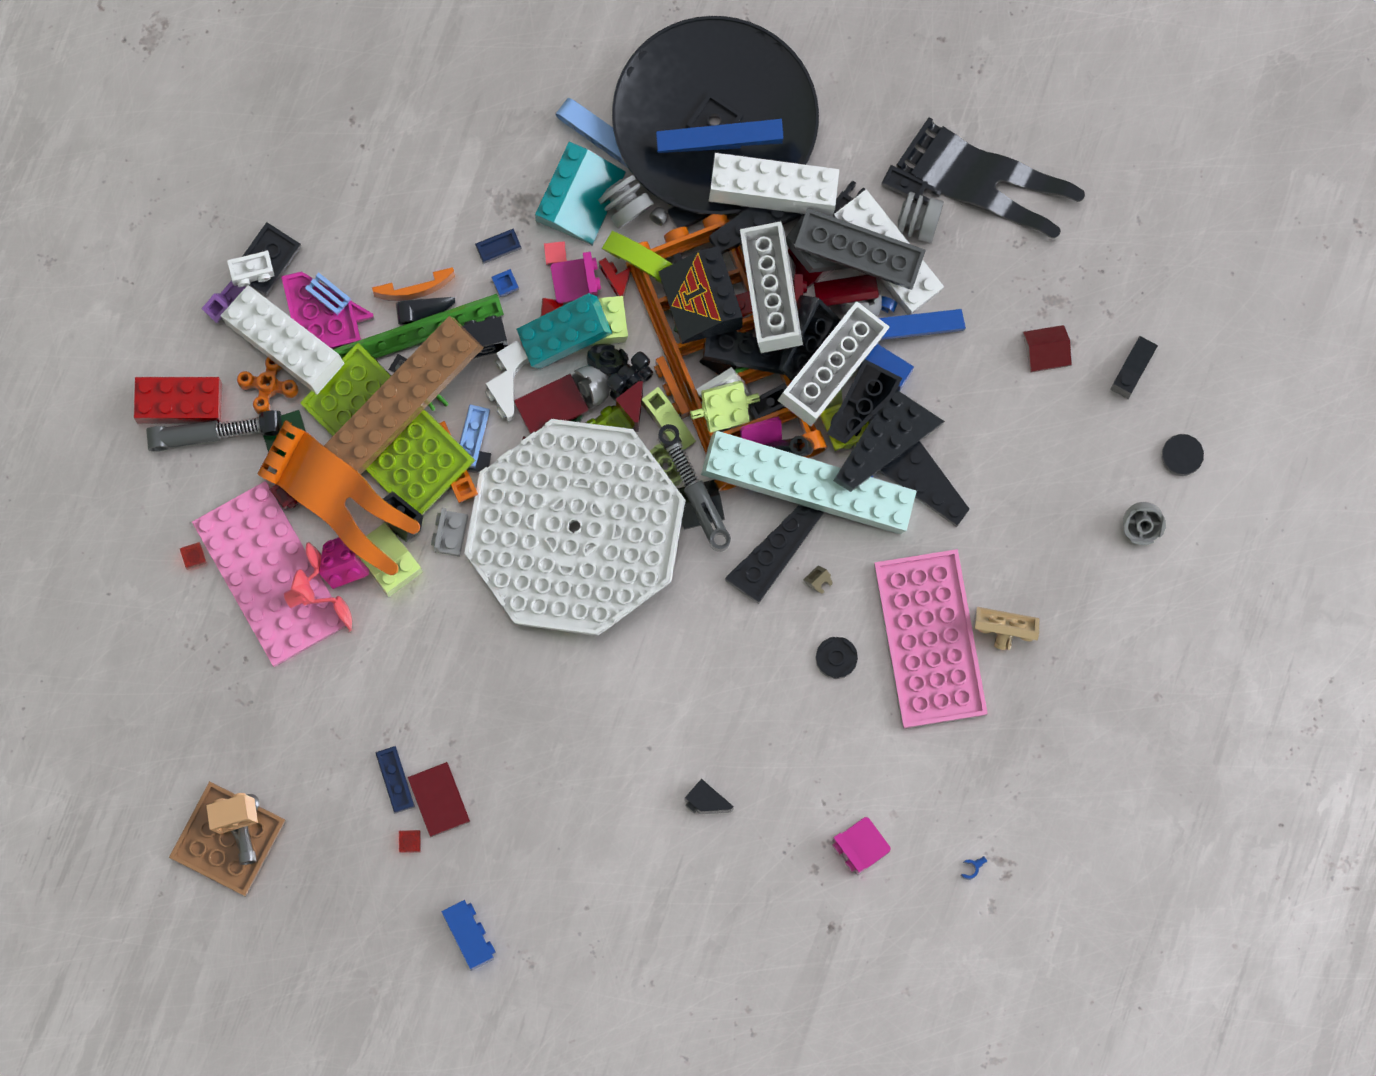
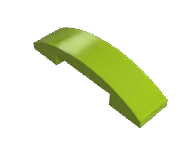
M611 231L602 247V250L618 259H623L654 277L661 284L659 271L672 265V263L655 252L614 231Z

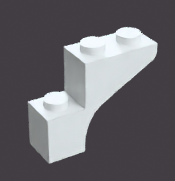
M518 340L496 353L498 360L495 362L500 371L505 370V372L487 382V390L485 391L488 399L491 402H496L498 406L496 411L501 419L506 418L508 423L515 418L514 377L524 365L529 363L528 357Z

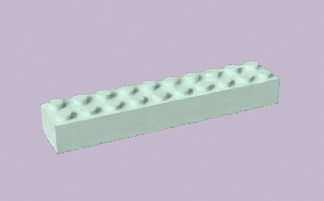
M715 431L711 435L701 475L897 534L907 531L917 492L916 490L870 477L862 485L849 492L833 481L841 469L839 467L720 431Z

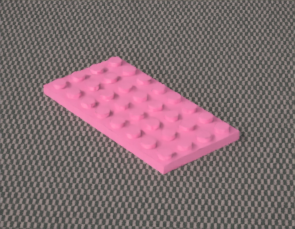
M264 481L192 521L270 662L273 667H276L347 626L337 615L332 602L313 603L306 606L301 603L293 608H290L286 603L284 593L291 590L296 571L301 569L309 577L314 572V567L309 562L303 545L278 501L269 490L270 487ZM319 574L309 581L315 599L332 597Z
M958 549L875 562L874 567L903 729L986 716L988 713Z

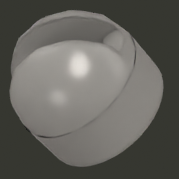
M657 207L651 212L649 217L654 223L662 226L667 220L668 213L664 211V208Z

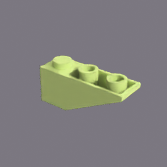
M659 387L642 398V406L660 429L667 424L677 427L682 441V449H687L696 442L671 402ZM670 431L664 433L669 441L675 438L674 434Z

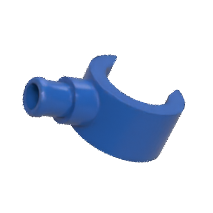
M882 296L881 310L886 313L889 310L894 312L898 303L889 297Z
M985 856L975 861L965 860L963 863L971 864L975 872L970 876L966 874H961L960 876L966 880L974 879L979 872V868L987 862Z

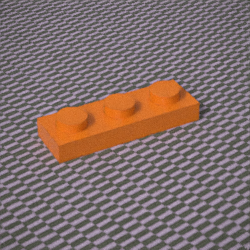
M664 356L656 359L654 370L658 378L662 377L665 383L662 385L667 397L671 396L674 402L672 403L673 407L681 419L689 416L690 411Z

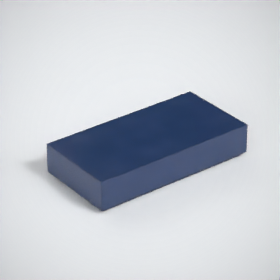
M514 228L475 243L483 264L522 249Z

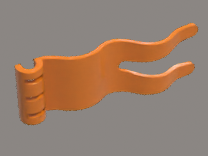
M285 420L257 474L279 485L295 500L322 518L337 533L343 543L360 558L388 575H395L398 572V565L363 534L347 509L346 500L349 497L352 498L366 511L411 534L419 532V522L388 504L352 466L324 447L309 433L291 425L292 423ZM287 432L295 435L294 439L287 437ZM278 449L286 452L285 457L277 453ZM269 466L277 470L276 474L268 471Z

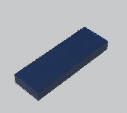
M396 746L375 752L394 814L414 808L415 805Z

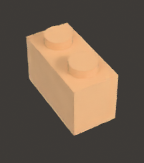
M245 793L234 794L233 798L217 799L214 803L206 805L209 828L216 833L222 834L258 823L255 799Z

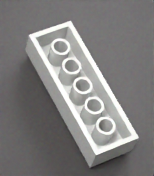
M715 153L709 201L805 214L807 208L833 217L839 169Z
M867 190L863 191L833 215L837 219L910 244ZM923 260L912 290L879 279L907 315L913 314L944 288L943 284Z
M782 222L740 229L757 342L761 353L803 345Z
M249 285L220 315L228 327L316 395L345 364L337 352Z
M856 301L785 389L778 401L809 426H812L885 335L889 326Z

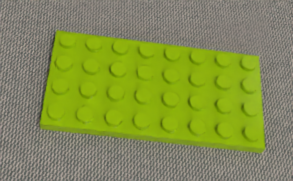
M357 343L342 358L345 364L317 395L311 391L300 402L332 436L391 377L360 343ZM424 409L366 470L388 493L395 492L423 515L476 460Z

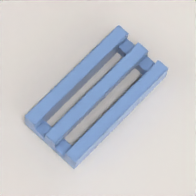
M320 273L305 287L311 295L336 315L351 301L350 297ZM318 282H323L332 291H334L337 295L344 299V301L341 302L337 297H335L332 293H330ZM314 286L338 304L339 307H334L313 289Z

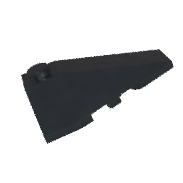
M800 295L796 303L803 345L783 349L779 367L790 380L797 376L810 357L841 321L820 298Z
M865 359L827 435L846 444L894 396L902 378Z

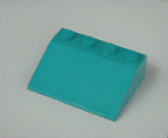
M568 142L535 213L536 222L593 246L608 213L604 208L611 203L608 200L600 204L598 199L602 197L609 187L623 179L626 171L592 151Z

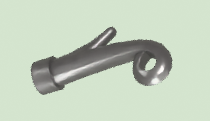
M247 794L248 796L255 799V806L257 810L259 807L258 797L253 794ZM248 826L232 830L231 833L239 849L240 865L256 863V853L253 851Z

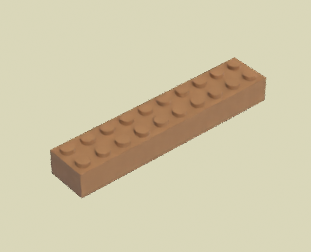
M449 316L336 432L324 447L352 466L358 473L362 474L484 347L455 318Z

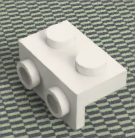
M268 251L227 260L234 286L245 287L250 285V282L257 280L258 282H265L274 276Z

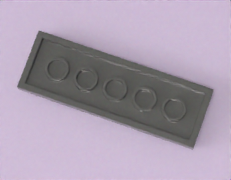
M809 208L806 210L794 245V249L910 290L914 287L926 251L925 249Z

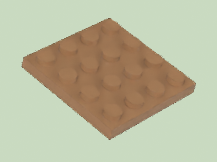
M209 781L169 858L246 897L286 820L258 807L256 810L258 823L248 826L257 862L249 865H240L239 849L231 831L219 834L210 830L206 806L214 803L217 799L233 798L234 793Z

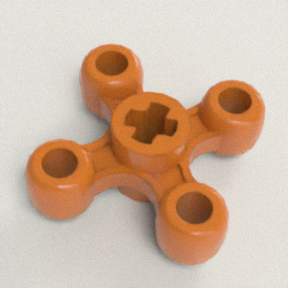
M269 357L265 360L266 372L261 373L258 377L253 376L247 371H243L237 376V382L241 389L249 390L255 388L259 391L258 397L253 401V408L258 414L270 410V397L281 393L287 398H294L299 390L295 381H279L276 378L277 373L281 371L282 367L274 364L275 362Z

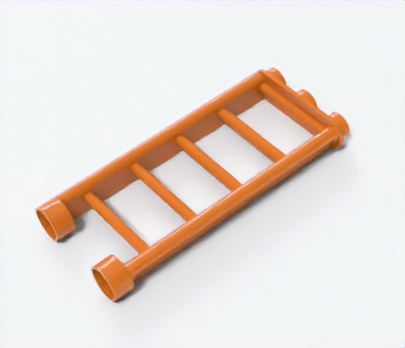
M712 214L702 221L704 229L689 234L687 227L673 229L664 235L665 244L652 249L647 241L640 242L639 244L666 259L679 252L682 253L710 242L709 236L731 220H728L727 215ZM738 246L728 251L735 267L728 274L732 285L741 282L744 291L747 292L749 291L745 259L741 247ZM626 262L627 268L631 267L634 281L689 411L701 409V402L703 400L694 387L682 357L704 349L705 338L677 344L664 314V311L670 309L666 296L658 299L649 275ZM753 315L743 318L742 329L736 331L745 333L755 329ZM748 369L737 374L746 384H749L775 373ZM779 374L782 382L788 387L793 380H790L786 375ZM788 408L723 432L741 438L740 429L748 424L774 417H779L782 424L798 418L804 432L801 436L808 437L814 442L813 452L803 457H814L828 448L821 431L817 430L814 424L809 426ZM700 417L692 420L707 454L713 432L710 433L708 431L705 418ZM802 443L799 448L805 447V443ZM714 479L719 491L737 487L736 485Z

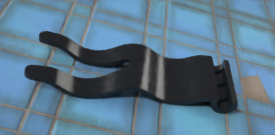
M928 117L896 164L899 169L923 181H927L928 184L941 190V194L946 197L982 207L1011 222L1038 230L1050 238H1057L1061 232L1060 228L1044 216L1034 213L1011 200L996 189V184L1003 181L1027 190L1067 197L1076 202L1082 201L1085 197L1084 190L1073 183L1041 173L1012 158L976 148L946 127L937 126L930 117ZM926 129L930 131L932 134L936 135V137L933 138L929 136L925 132ZM916 144L925 150V153L918 151L915 148ZM905 160H907L908 162H910L911 164H913V165L915 166L914 169L911 168V167H909V166L905 163Z

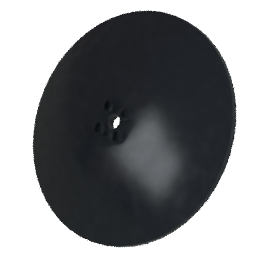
M702 16L671 24L652 35L638 47L626 63L618 79L612 105V124L616 144L622 159L637 181L650 193L667 204L684 211L703 215H732L742 213L749 207L709 201L715 153L806 165L813 152L817 138L819 107L814 84L806 67L797 54L778 36L746 20L727 16ZM712 116H717L721 122L718 125L782 119L783 143L741 146L738 149L658 153L656 131L715 126L709 122V118Z

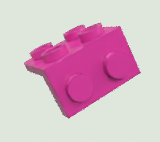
M584 252L583 259L558 262L551 265L554 291L558 303H569L588 293L598 297L597 290H601L599 277L595 278L594 270H598L596 257L592 258L591 252Z
M774 417L741 427L740 436L743 439L760 444L782 440L781 420L779 417Z
M339 537L324 543L319 574L332 589L368 576L369 569Z
M864 817L842 834L839 833L833 837L832 840L834 842L832 846L835 851L845 857L847 860L845 862L846 866L852 873L855 871L857 875L880 860L891 850L886 840L868 817Z

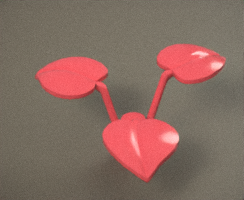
M307 542L306 555L314 567V572L307 577L301 569L297 570L292 581L291 590L284 593L285 601L290 608L301 603L306 606L313 603L332 602L337 615L347 626L349 632H351V612L347 603L340 596H337L336 599L334 597L315 599L309 581L319 573L321 553L310 542Z

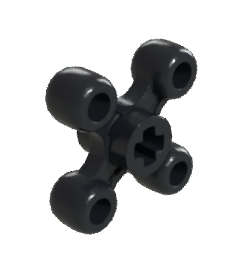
M639 351L631 358L632 366L626 364L618 373H614L608 378L607 385L611 389L610 396L615 402L616 398L638 381L644 383L652 377L653 371L649 367L650 359L643 352Z

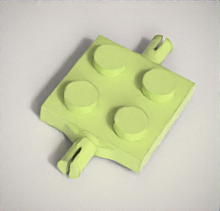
M742 381L701 391L702 408L690 411V416L692 420L704 417L710 433L750 422L748 405L760 402V396L758 393L746 396Z

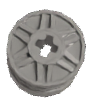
M634 175L619 180L609 187L602 197L598 199L600 204L610 200L611 203L604 208L605 211L613 208L617 210L611 219L618 229L634 220L654 204L647 193L639 196L635 194L641 187L640 183L632 188L630 187V184L636 180Z
M910 192L901 208L898 229L903 234L905 226L910 227L909 237L912 236L915 229H918V239L932 243L944 201L930 198L927 206L922 205L923 195L920 194L918 202L915 203L913 202L915 193Z

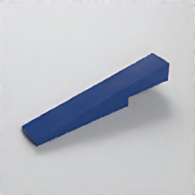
M782 119L656 131L657 152L738 149L741 146L782 144Z

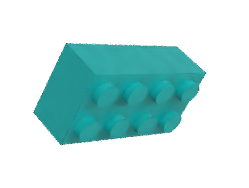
M590 293L516 329L531 367L542 369L612 335L598 297Z

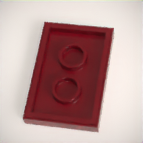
M868 274L814 283L815 297L820 298L827 306L879 297L877 279Z
M571 374L514 400L530 434L537 432L551 419L571 421L589 412Z
M448 762L407 777L430 838L470 822Z

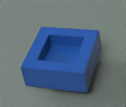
M511 269L491 277L499 297L519 290Z

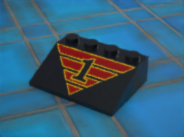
M719 246L697 251L659 271L681 344L742 329L743 316Z

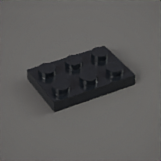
M266 222L243 256L268 251L274 276L265 282H258V280L250 282L249 286L267 296L301 248V244Z

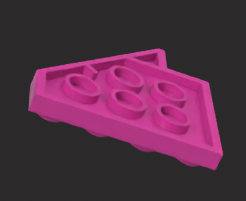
M303 272L281 276L291 318L331 349L361 340L357 323L374 319L373 313L352 301L336 315L305 289L313 278ZM318 282V283H319L320 285H322L325 289H327L330 293H332L335 297H337L341 302L344 301V299H342L339 295H337V294H336L334 291H332L329 287H327V286H325L324 284ZM314 286L313 289L334 307H339L338 304Z

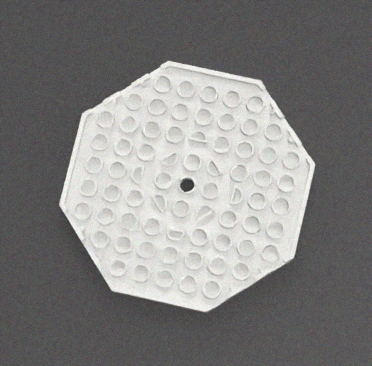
M551 419L537 432H533L523 439L514 449H510L500 456L495 463L479 472L476 488L478 495L474 499L465 555L516 625L599 636L671 583L685 499L633 429ZM579 522L581 526L579 530L574 533L570 531V524Z

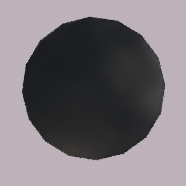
M611 344L594 345L591 347V350H588L586 357L589 366H593L605 374L618 373L624 365L628 364L629 360L628 354L623 349H615V346Z
M1188 434L1172 436L1162 449L1164 465L1169 472L1177 476H1187L1196 472L1204 460V450L1201 443Z
M829 637L820 644L815 658L821 673L829 678L840 679L853 672L857 665L858 655L855 646L848 639Z

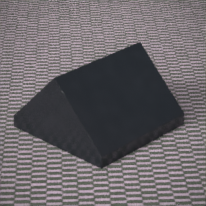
M715 481L703 482L722 521L725 520L720 493ZM685 487L677 488L685 499L682 517L684 530L701 526L684 492ZM705 512L710 524L713 523L708 512Z

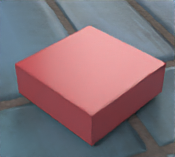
M565 241L544 243L546 265L567 261Z

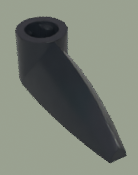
M455 297L397 302L398 324L406 325L444 312L455 303Z
M795 436L791 439L763 444L799 456H808L814 450V442L804 436ZM805 443V447L800 449L799 446Z

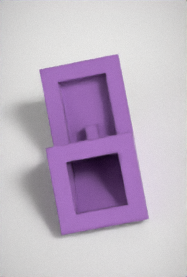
M231 280L221 293H214L201 309L218 323L222 320L220 315L245 287L234 286Z

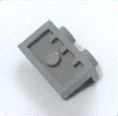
M442 508L441 513H437L435 525H438L437 533H433L431 541L435 552L460 557L468 514L447 511L446 508Z

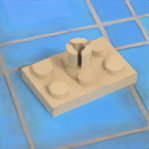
M977 607L975 629L986 634L996 633L997 637L994 647L1001 650H1010L1013 636L1020 637L1024 641H1038L1039 618Z

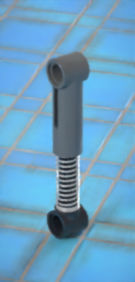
M271 410L260 413L259 417L252 418V420L245 418V421L241 419V421L237 420V422L235 420L234 422L230 421V423L223 421L222 424L221 422L218 424L217 420L170 427L153 426L146 429L148 450L164 451L170 447L219 441L221 437L225 438L226 436L228 438L229 436L232 437V435L236 436V434L237 436L240 434L243 436V434L247 435V433L261 432L263 436L278 435L282 427L280 411Z
M664 425L659 430V443L669 452L670 458L673 459L672 462H675V469H678L677 472H680V479H683L682 482L686 486L684 492L709 541L710 547L717 552L725 551L730 545V534L726 530L703 481L697 479L698 476H695L696 473L693 472V466H690L691 462H688L690 459H687L688 456H685L686 452H683L685 449H682L679 430L674 425ZM670 431L674 434L675 438L672 441H666L663 438V434ZM705 512H708L716 528L715 530H713ZM715 536H724L726 539L725 544L717 545L714 542Z

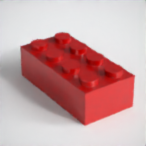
M135 377L134 419L137 424H192L217 420L218 424L221 422L222 382L219 377Z

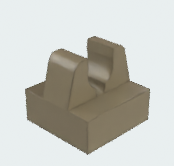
M819 565L803 579L808 586L821 594L824 593V590L821 588L824 582L830 586L833 584L830 578L831 574L827 569Z

